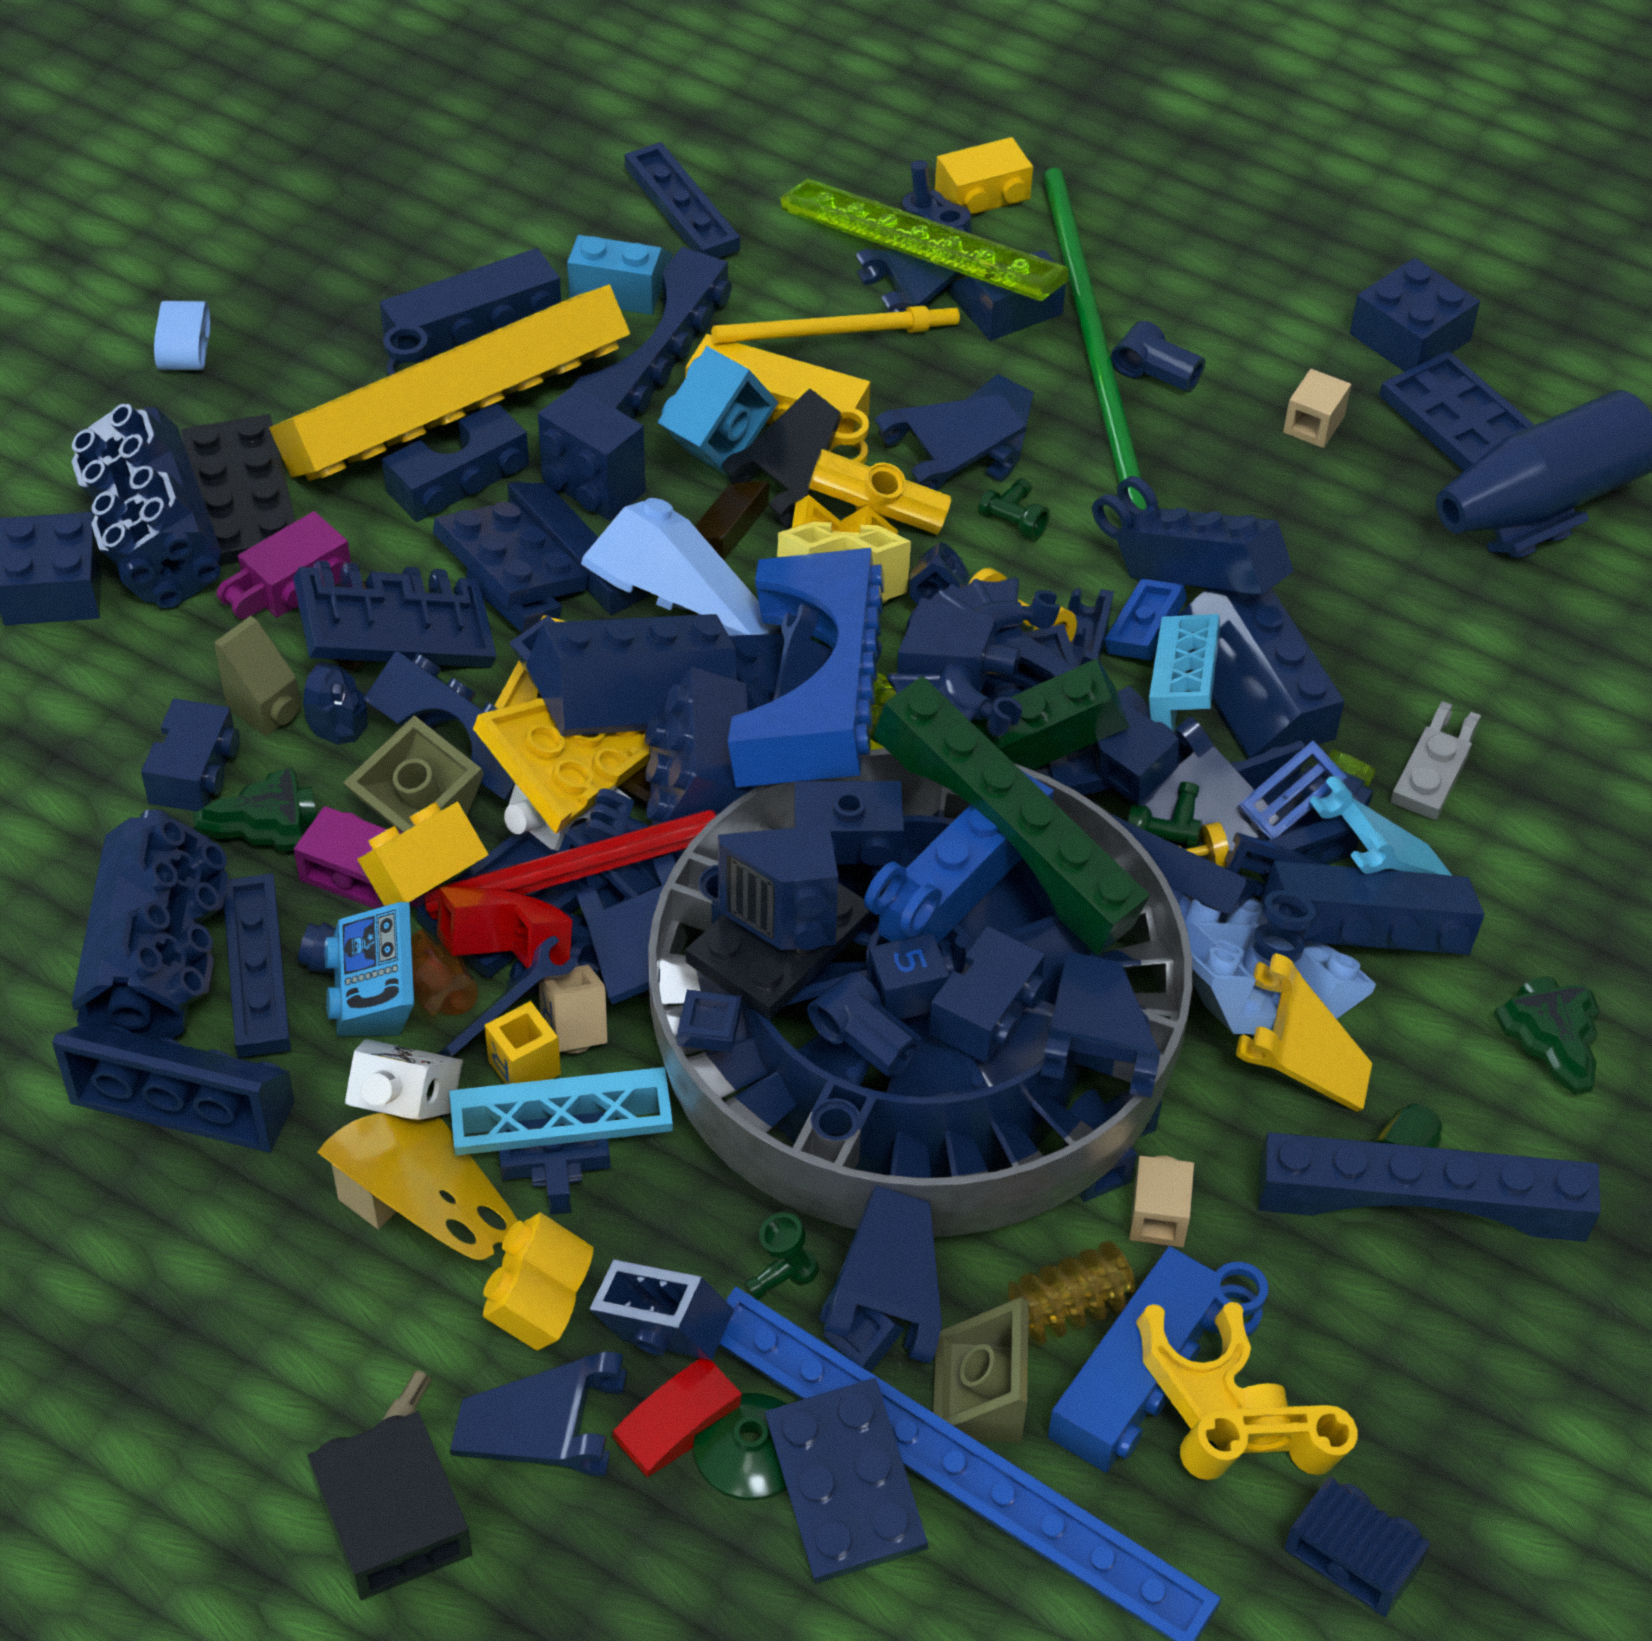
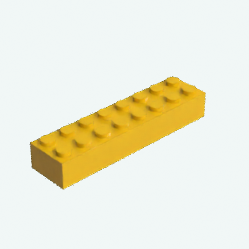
M609 284L574 296L269 427V430L291 478L306 475L308 481L319 477L324 478L345 469L344 459L350 464L386 451L385 441L387 446L399 442L404 443L427 433L424 424L427 429L448 424L466 416L465 412L494 404L505 399V395L528 389L543 382L544 378L564 373L582 365L581 362L615 351L619 349L616 340L630 335V331Z

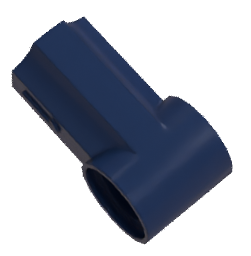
M1139 321L1134 324L1111 352V361L1121 374L1130 378H1138L1147 373L1189 393L1198 384L1199 378L1204 371L1206 360L1199 355L1167 342L1159 327L1147 321Z
M857 972L847 973L811 1002L807 1008L808 1016L813 1026L826 1040L834 1044H840L845 1041L887 1077L891 1075L898 1077L911 1066L913 1059L921 1050L922 1038L882 1006L881 998L874 986Z

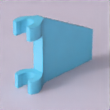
M1333 776L1326 780V783L1332 789L1331 794L1327 797L1318 798L1312 796L1309 802L1322 818L1328 819L1342 815L1368 849L1365 853L1353 851L1350 855L1363 873L1371 874L1385 869H1395L1402 872L1452 876L1427 843L1354 799L1352 793L1339 777Z

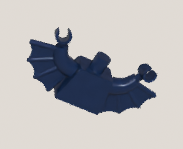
M1012 577L1011 579L999 582L974 579L972 583L959 589L940 590L935 600L921 598L898 651L897 673H891L887 676L888 683L893 686L896 694H898L923 675L970 722L973 719L982 720L985 718L987 719L986 727L992 735L1002 736L1006 734L1010 725L1018 724L1023 711L1021 704L1010 697H999L991 705V700L983 695L981 690L988 673L1008 677L1016 676L1020 660V648L995 644V634L998 631L1022 625L1024 620H1028L1030 624L1040 629L1050 628L1055 623L1061 608L1060 605L1055 604L1056 594L1047 590L1037 591L1034 594L1031 605L1022 606L1018 602L1019 579Z

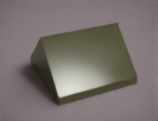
M414 715L348 777L343 784L351 793L403 833L414 826L409 817L434 802H437L440 809L443 810L458 801L467 816L484 772L481 767Z
M1022 1297L940 1331L938 1346L935 1352L933 1413L977 1441L1022 1442L1027 1408L1029 1301Z

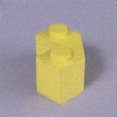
M813 521L778 533L777 557L871 548L873 564H882L885 584V592L882 593L883 604L888 599L908 593L911 541L881 526L861 525L860 533L832 531L831 522Z

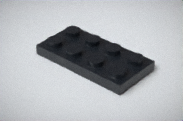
M270 414L181 429L182 440L221 549L220 566L239 563L238 555L296 522L280 453L269 430V427L273 426Z

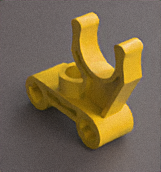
M1229 1302L1216 1315L1214 1321L1222 1337V1353L1217 1360L1207 1363L1190 1361L1173 1349L1164 1332L1165 1311L1161 1306L1155 1304L1147 1306L1136 1320L1142 1338L1144 1365L1191 1429L1180 1445V1458L1183 1466L1190 1474L1199 1479L1212 1480L1224 1474L1243 1453L1289 1451L1292 1461L1299 1469L1308 1474L1321 1475L1328 1473L1354 1448L1358 1439L1357 1427L1353 1418L1343 1409L1330 1405L1288 1407L1285 1388L1282 1385L1266 1383L1240 1388L1235 1384L1234 1377L1246 1364L1251 1351L1243 1323V1308L1240 1304ZM1208 1440L1214 1442L1219 1450L1214 1448Z

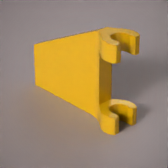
M1277 953L1273 954L1270 967L1262 962L1256 963L1253 975L1256 979L1255 985L1268 991L1281 993L1273 1031L1259 1026L1255 1030L1254 1039L1244 1034L1241 1035L1238 1041L1236 1056L1248 1063L1279 1070L1355 1112L1363 1110L1372 1062L1306 983L1294 963L1288 957Z

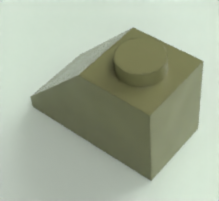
M249 616L214 642L226 707H230L234 714L267 737L281 725L289 723L302 710L296 676L255 618Z

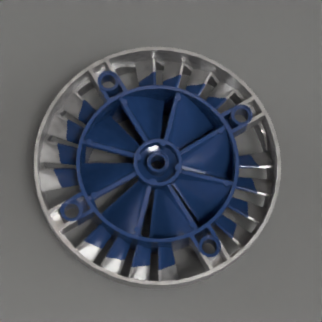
M885 748L871 750L870 755H862L861 776L809 780L901 781L904 836L902 864L900 865L905 869L970 805L969 802L950 789L926 777L910 773ZM1015 764L1020 770L1054 790L1053 802L1150 894L1134 927L1131 928L1140 944L1103 952L1097 956L1059 919L1049 896L1033 870L1022 858L937 946L940 953L947 952L950 955L954 971L963 976L971 966L965 963V955L987 926L1044 953L1045 960L1042 977L1047 979V987L1042 999L1034 1009L1026 1007L1019 1017L1020 1025L1010 1045L1007 1048L999 1046L988 1063L930 1035L931 1012L904 1018V1024L922 1038L921 1050L913 1059L911 1066L898 1077L891 1075L887 1093L860 1086L871 1063L845 1041L840 1044H834L819 1034L796 1051L781 1036L771 1023V1020H768L743 1002L732 1053L710 1050L686 1058L685 1055L707 1049L677 1046V1030L683 1005L667 1006L668 1004L684 1003L687 989L732 995L686 963V955H680L694 928L706 931L723 915L719 911L718 835L794 828L795 782L759 785L731 803L713 818L692 840L673 867L657 903L649 940L650 1008L655 1035L673 1091L689 1121L706 1144L730 1168L756 1188L783 1204L812 1217L856 1230L870 1194L876 1185L929 1201L933 1237L957 1236L989 1231L1022 1222L1051 1210L1083 1192L1104 1176L1129 1151L1146 1128L1173 1074L1183 1043L1192 993V955L1188 931L1179 904L1165 876L1152 857L1125 827L1104 809L1077 791L1046 775ZM837 864L838 883L864 899L873 878L886 864L880 866ZM891 879L886 883V885L882 889L879 898L888 888ZM874 914V920L852 940L868 947L866 962L828 963L785 1006L820 996L847 973L852 971L861 974L867 979L869 947L890 943L889 940L878 934L879 925L877 923H879V915ZM1067 951L1119 961L1123 967L1151 965L1160 993H1134L1157 1048L1160 1051L1152 1098L1135 1095L1117 1114L1095 1130L1067 1110L1083 1066L1131 1083L1135 1064L1068 1051L1063 1080L1041 1075L1046 1043ZM661 969L660 982H658L659 970ZM753 1082L752 1086L724 1102L721 1099ZM776 1124L795 1143L793 1148L768 1135L767 1132ZM1055 1129L1069 1145L1059 1151L1043 1156L1037 1149V1146ZM1010 1164L1013 1166L1007 1169H1003Z

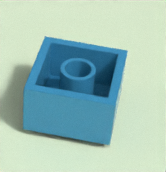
M706 346L700 357L694 359L690 364L686 379L676 394L666 401L662 409V416L657 423L690 455L729 477L730 475L722 469V463L730 455L746 449L754 442L779 402L749 369Z

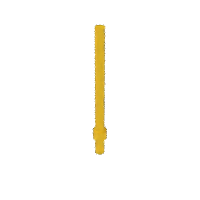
M926 306L907 307L904 312L714 325L711 335L714 343L898 329H906L908 333L927 332L929 327L958 325L960 313L957 308L928 310Z

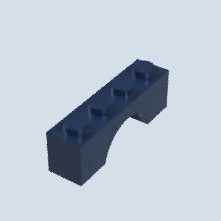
M396 650L363 699L401 726L405 725L414 715L430 728L443 722L461 721L471 739V760L481 767L484 772L481 783L510 802L515 782L473 730L478 714L499 708L488 701L483 708L472 701L477 693L454 677L450 679L448 684L437 677L442 668L423 655L417 653L412 660Z

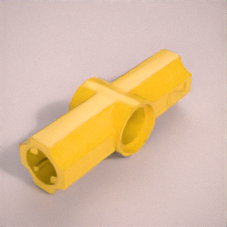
M823 449L819 454L809 482L810 489L854 504L857 510L868 505L885 520L892 518L936 535L942 529L952 500L949 495L906 480L901 470L892 464L882 462L870 467Z

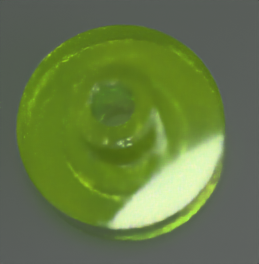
M1334 749L1331 750L1328 756L1339 769L1365 780L1364 786L1369 787L1377 771L1375 768Z

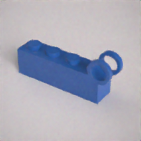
M1022 771L1053 801L1054 790ZM970 804L906 869L894 861L886 864L870 883L865 894L864 907L875 915H879L878 934L890 942L933 933L938 945L1023 857L1000 832L997 826ZM891 879L888 888L879 898L882 889L884 888L886 883Z
M1169 1246L1053 1408L1048 1438L1106 1474L1119 1456L1127 1460L1141 1439L1143 1429L1139 1426L1149 1413L1154 1417L1158 1416L1169 1399L1143 1363L1142 1338L1136 1324L1138 1317L1149 1305L1161 1306L1165 1311L1164 1332L1169 1344L1179 1355L1195 1362L1201 1345L1197 1342L1205 1330L1211 1334L1216 1332L1220 1335L1214 1320L1225 1304L1233 1302L1228 1298H1238L1245 1302L1238 1303L1243 1308V1316L1253 1314L1252 1319L1244 1324L1247 1337L1258 1329L1262 1318V1307L1268 1295V1282L1264 1274L1249 1263L1237 1261L1224 1264L1215 1272ZM1243 1275L1250 1278L1256 1284L1258 1296L1243 1286H1220V1284L1228 1276Z

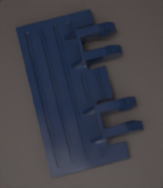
M316 561L313 567H299L293 577L309 658L388 662L397 650L412 660L419 653L436 665L490 668L497 655L478 579L459 578L453 588L454 594H452L447 571L445 569H433L428 580L430 593H425L419 569L417 567H405L402 574L371 572L365 581L366 589H364L358 565L346 562L342 565L339 580L341 587H335L333 573L328 561Z

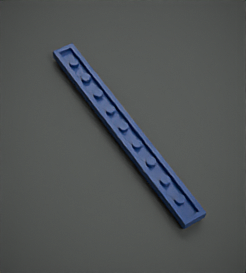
M735 1286L726 1299V1302L734 1309V1312L718 1347L798 1399L803 1400L876 1377ZM876 1377L904 1468L1168 1640H1199L1222 1603L1221 1597Z

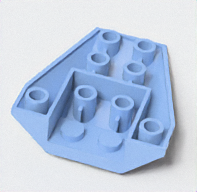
M1171 888L1179 904L1188 931L1192 955V983L1204 1006L1233 1034H1255V1030L1259 1026L1273 1031L1281 993L1268 991L1256 986V979L1253 977L1256 963L1262 962L1269 967L1271 963L1270 960L1260 956L1252 946L1255 929L1262 924L1268 923L1262 912V902L1252 897L1235 913L1225 914ZM1266 936L1263 938L1264 942L1272 948L1283 951L1294 949L1293 945L1283 938L1276 936ZM1305 942L1302 957L1294 962L1296 969L1300 972L1303 979L1336 1019L1372 994L1376 983L1359 969L1360 964L1358 961L1348 955L1339 953L1325 943Z

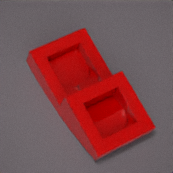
M700 1358L672 1377L636 1407L613 1430L612 1438L648 1478L691 1450L695 1435L738 1408L742 1393L712 1360Z

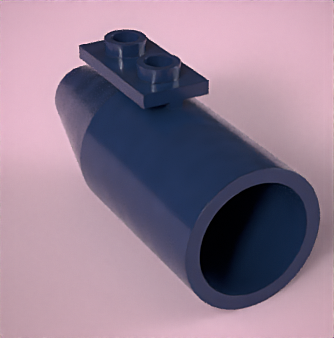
M1615 390L1510 435L1497 443L1438 493L1436 509L1443 525L1455 534L1494 529L1496 539L1487 543L1489 552H1509L1511 558L1535 552L1537 550L1536 544L1544 540L1556 541L1569 537L1573 534V527L1589 521L1587 512H1575L1574 507L1652 473V414L1647 406L1634 394L1624 390Z

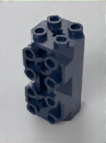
M120 404L113 411L75 436L72 442V449L76 453L71 462L79 486L95 499L91 506V510L95 514L91 526L98 548L117 564L122 583L144 602H155L160 608H173L179 605L181 601L187 600L214 582L220 576L221 567L219 559L221 549L178 427L157 407H143L144 410L134 409L130 404Z
M146 810L140 815V818L130 817L105 835L72 998L74 1011L78 1009V1026L87 1022L105 1027L115 1025L123 1027L131 1033L146 1037L173 1039L185 1031L189 1005L209 992L214 957L210 952L213 947V939L208 930L203 926V921L223 908L228 879L224 869L227 864V857L221 846L211 842L209 837L171 818L161 810Z

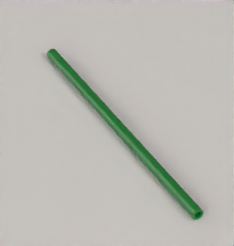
M1050 168L1044 173L1043 179L1119 483L1129 476L1141 478L1064 174L1059 168ZM1129 487V496L1133 503L1142 510L1147 508L1140 492L1135 488Z

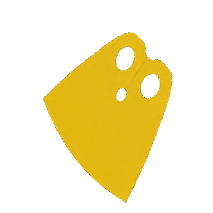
M382 1112L375 1113L342 1127L317 1152L395 1211L444 1244L472 1259L483 1260L494 1254L493 1245L498 1242L502 1243L509 1229L518 1221L510 1207L469 1154L455 1156L453 1132L440 1116L416 1120ZM444 1190L451 1194L456 1203L451 1204L444 1200L439 1191ZM485 1206L494 1210L505 1221L506 1229L498 1230L488 1225L478 1214L477 1208ZM449 1219L457 1220L468 1227L476 1238L475 1244H467L457 1239L448 1230L446 1221Z

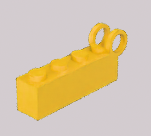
M705 335L685 367L686 375L690 364L694 359L700 357L706 346L746 367L779 402L766 421V424L772 425L811 388L839 410L842 415L829 452L839 445H851L860 451V454L851 460L862 464L866 463L868 446L864 439L869 433L870 381L737 342L714 343L712 335Z

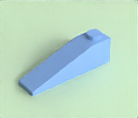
M649 498L645 501L625 506L583 556L581 565L619 589L631 593L635 586L657 595L656 605L668 610L676 607L694 611L698 615L717 614L729 636L780 633V625L762 623L758 599L687 518L675 512L672 505L662 499Z

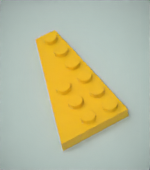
M542 698L478 714L473 727L476 734L555 834L596 804L595 799L600 789L614 790L648 764L650 760L649 746L644 741L646 730L561 736Z

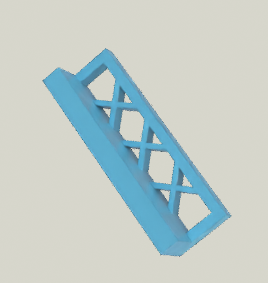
M1219 614L1165 616L1161 619L1149 695L1151 720L1164 723L1173 732L1175 730L1177 710L1211 709L1220 633ZM1190 669H1191V670H1194V671H1192V672H1190V673H1185L1186 671H1188V670H1190Z
M665 1067L449 1090L455 1156L673 1131ZM605 1112L594 1123L583 1124L572 1116ZM660 1113V1115H657V1116H648V1117H639V1118H637L636 1116H634V1115ZM551 1118L540 1129L528 1130L517 1122ZM489 1132L486 1135L465 1137L464 1135L472 1133Z

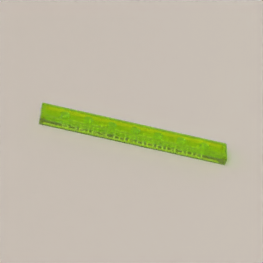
M809 178L780 197L783 211L1039 301H1043L1069 281L1068 267Z

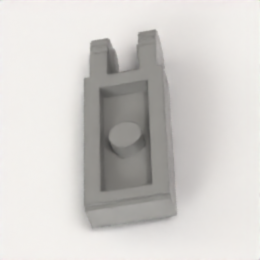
M1444 701L1439 705L1431 726H1426L1392 793L1390 801L1394 805L1436 821L1469 756L1472 746L1471 742L1481 720V715L1470 712L1462 724L1459 738L1444 733L1443 730L1451 719L1453 707L1452 704Z

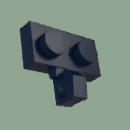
M605 1112L572 1116L583 1124L594 1123ZM551 1118L517 1122L528 1130L540 1129ZM608 1139L499 1151L502 1180L532 1177L533 1187L547 1186L550 1215L572 1212L569 1183L582 1182L581 1171L611 1168Z

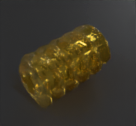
M1109 1240L1101 1243L1097 1251L1088 1248L1080 1252L1077 1259L1068 1256L1059 1261L1058 1267L1050 1264L1039 1269L1038 1276L1027 1273L1019 1278L1018 1284L1009 1281L1008 1284L1010 1301L1020 1297L1029 1301L1028 1333L1038 1346L1046 1343L1045 1326L1049 1325L1053 1333L1058 1338L1066 1335L1064 1318L1069 1317L1073 1325L1080 1330L1086 1327L1084 1310L1089 1309L1097 1321L1104 1320L1106 1318L1105 1301L1108 1300L1112 1308L1117 1313H1120L1126 1307L1124 1293L1133 1294L1135 1292L1134 1275L1130 1265L1119 1247Z

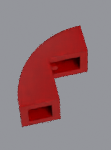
M439 887L437 936L452 956L513 951L527 969L532 965L537 946L547 938L556 936L559 941L549 951L551 962L555 965H562L570 959L573 920L553 905L530 896L498 889Z

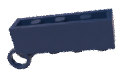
M535 248L379 301L384 335V350L391 357L386 365L387 376L396 373L394 371L395 368L402 363H420L427 360L428 357L451 350L562 302L560 277L540 250Z
M1129 476L1119 483L1117 487L1118 498L1111 494H1104L1095 500L1092 506L1093 517L1099 528L1107 536L1117 539L1130 578H1142L1263 595L1294 571L1277 520L1258 519L1253 515L1240 517L1221 515L1217 511L1201 513L1191 512L1186 508L1173 510L1158 508L1157 498L1151 487L1144 480L1136 476ZM1129 487L1135 488L1140 492L1147 508L1142 510L1133 503L1129 496ZM1104 505L1111 507L1118 514L1122 524L1121 529L1109 522L1104 513Z
M1274 861L1261 900L1263 905L1262 912L1268 923L1262 924L1255 929L1252 946L1260 956L1271 961L1272 955L1277 953L1288 957L1293 963L1302 957L1305 942L1470 955L1485 914L1469 877L1390 870L1365 874L1360 868ZM1266 936L1283 938L1290 942L1294 949L1283 951L1272 948L1264 942L1263 938Z

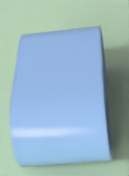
M207 301L161 302L154 340L155 364L158 370H204L210 336V311Z

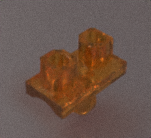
M420 929L411 936L413 985L422 1006L432 1017L440 1010L451 1015L462 1014L468 1011L476 1002L478 988L473 977L469 974L461 955L452 956L442 942L437 944L424 929Z

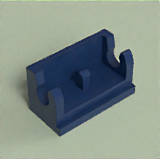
M1077 588L1071 593L1068 610L1073 612L1077 619V629L1071 641V646L1078 666L1096 658L1099 663L1101 662L1105 646L1104 639L1108 634L1114 591L1101 589L1096 599V606L1093 607L1085 606L1080 602L1082 597L1081 589Z

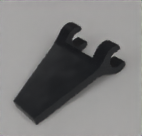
M809 388L749 447L727 457L721 467L730 475L728 480L731 483L751 482L757 470H760L785 492L778 494L770 502L769 507L777 513L775 516L776 520L787 529H791L795 504L804 497L812 495L813 490L809 488V482L822 449L829 451L842 415L839 410Z

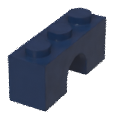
M497 402L459 420L461 450L450 454L437 453L419 440L382 458L386 492L415 522L438 513L444 508L471 494L479 492L483 488L529 465L527 432Z

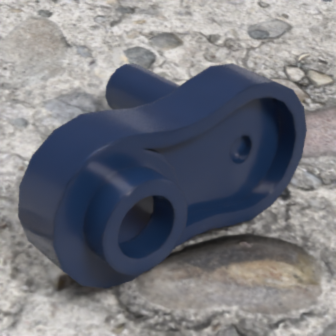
M918 160L911 163L913 191L904 196L902 200L904 220L908 224L926 230L931 236L961 226L969 236L972 231L970 211L966 207L949 202L938 191L930 189L926 161Z

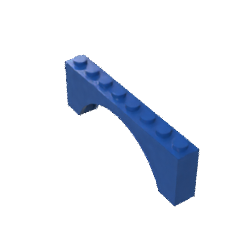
M871 548L758 559L755 583L762 623L782 626L785 614L790 613L797 616L798 608L803 604L819 614L812 636L829 645L833 652L826 663L812 677L794 690L770 703L732 716L728 747L735 787L861 776L862 755L871 754L869 730L873 729L871 705H875L874 681H877L876 658H879L878 636H881L880 614H883L882 593L885 592L882 564H873Z

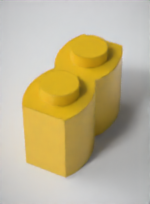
M541 1212L524 1222L517 1221L509 1229L502 1242V1249L505 1251L502 1267L498 1268L490 1276L483 1291L484 1297L487 1298L483 1317L536 1351L560 1339L572 1315L576 1301V1292L588 1272L593 1257L592 1245Z

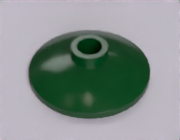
M744 1393L741 1396L738 1408L695 1435L693 1444L695 1463L700 1474L711 1487L726 1496L739 1500H762L778 1495L787 1489L765 1415V1411L787 1405L786 1403L765 1394ZM754 1432L760 1434L761 1437L757 1441L748 1442L741 1435Z

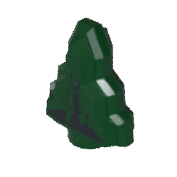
M292 767L269 773L264 781L246 785L238 796L218 799L193 813L194 829L203 835L219 839L242 837L251 845H273L277 851H294L295 846L305 834V828H309L317 817L312 786L299 788L297 775Z
M1549 976L1539 977L1525 983L1518 990L1517 997L1511 998L1494 1011V1017L1504 1034L1517 1038L1527 1054L1544 1059L1552 1077L1574 1095L1592 1092L1595 1082L1596 1060L1590 1047L1598 1035L1594 1021L1600 1013L1593 991L1586 989L1585 985L1559 987L1557 981Z

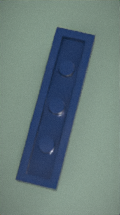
M662 142L624 154L625 168L692 250L715 258H720L740 250V236Z
M274 874L227 879L224 911L235 1046L238 1058L291 1051Z

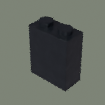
M419 1411L406 1416L396 1415L388 1417L371 1430L350 1438H334L324 1443L319 1450L307 1454L314 1485L360 1601L473 1556L468 1526Z

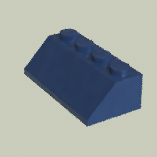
M1206 588L1177 615L1219 614L1220 633L1211 703L1246 760L1264 754L1273 747H1283L1300 740L1307 746L1312 741L1318 745L1336 739L1345 701L1272 588L1263 595Z
M717 614L544 622L541 625L526 664L561 736L645 731L653 716L659 717L666 706L667 696L671 687L675 683H681L691 666L737 681L736 648Z
M89 1022L56 1033L52 1041L70 1104L271 1153L295 1102L289 1071L283 1070L269 1062L254 1063L233 1058L219 1050L204 1051L181 1045L170 1038L162 1037L155 1039L131 1033L120 1026L112 1025L105 1027Z

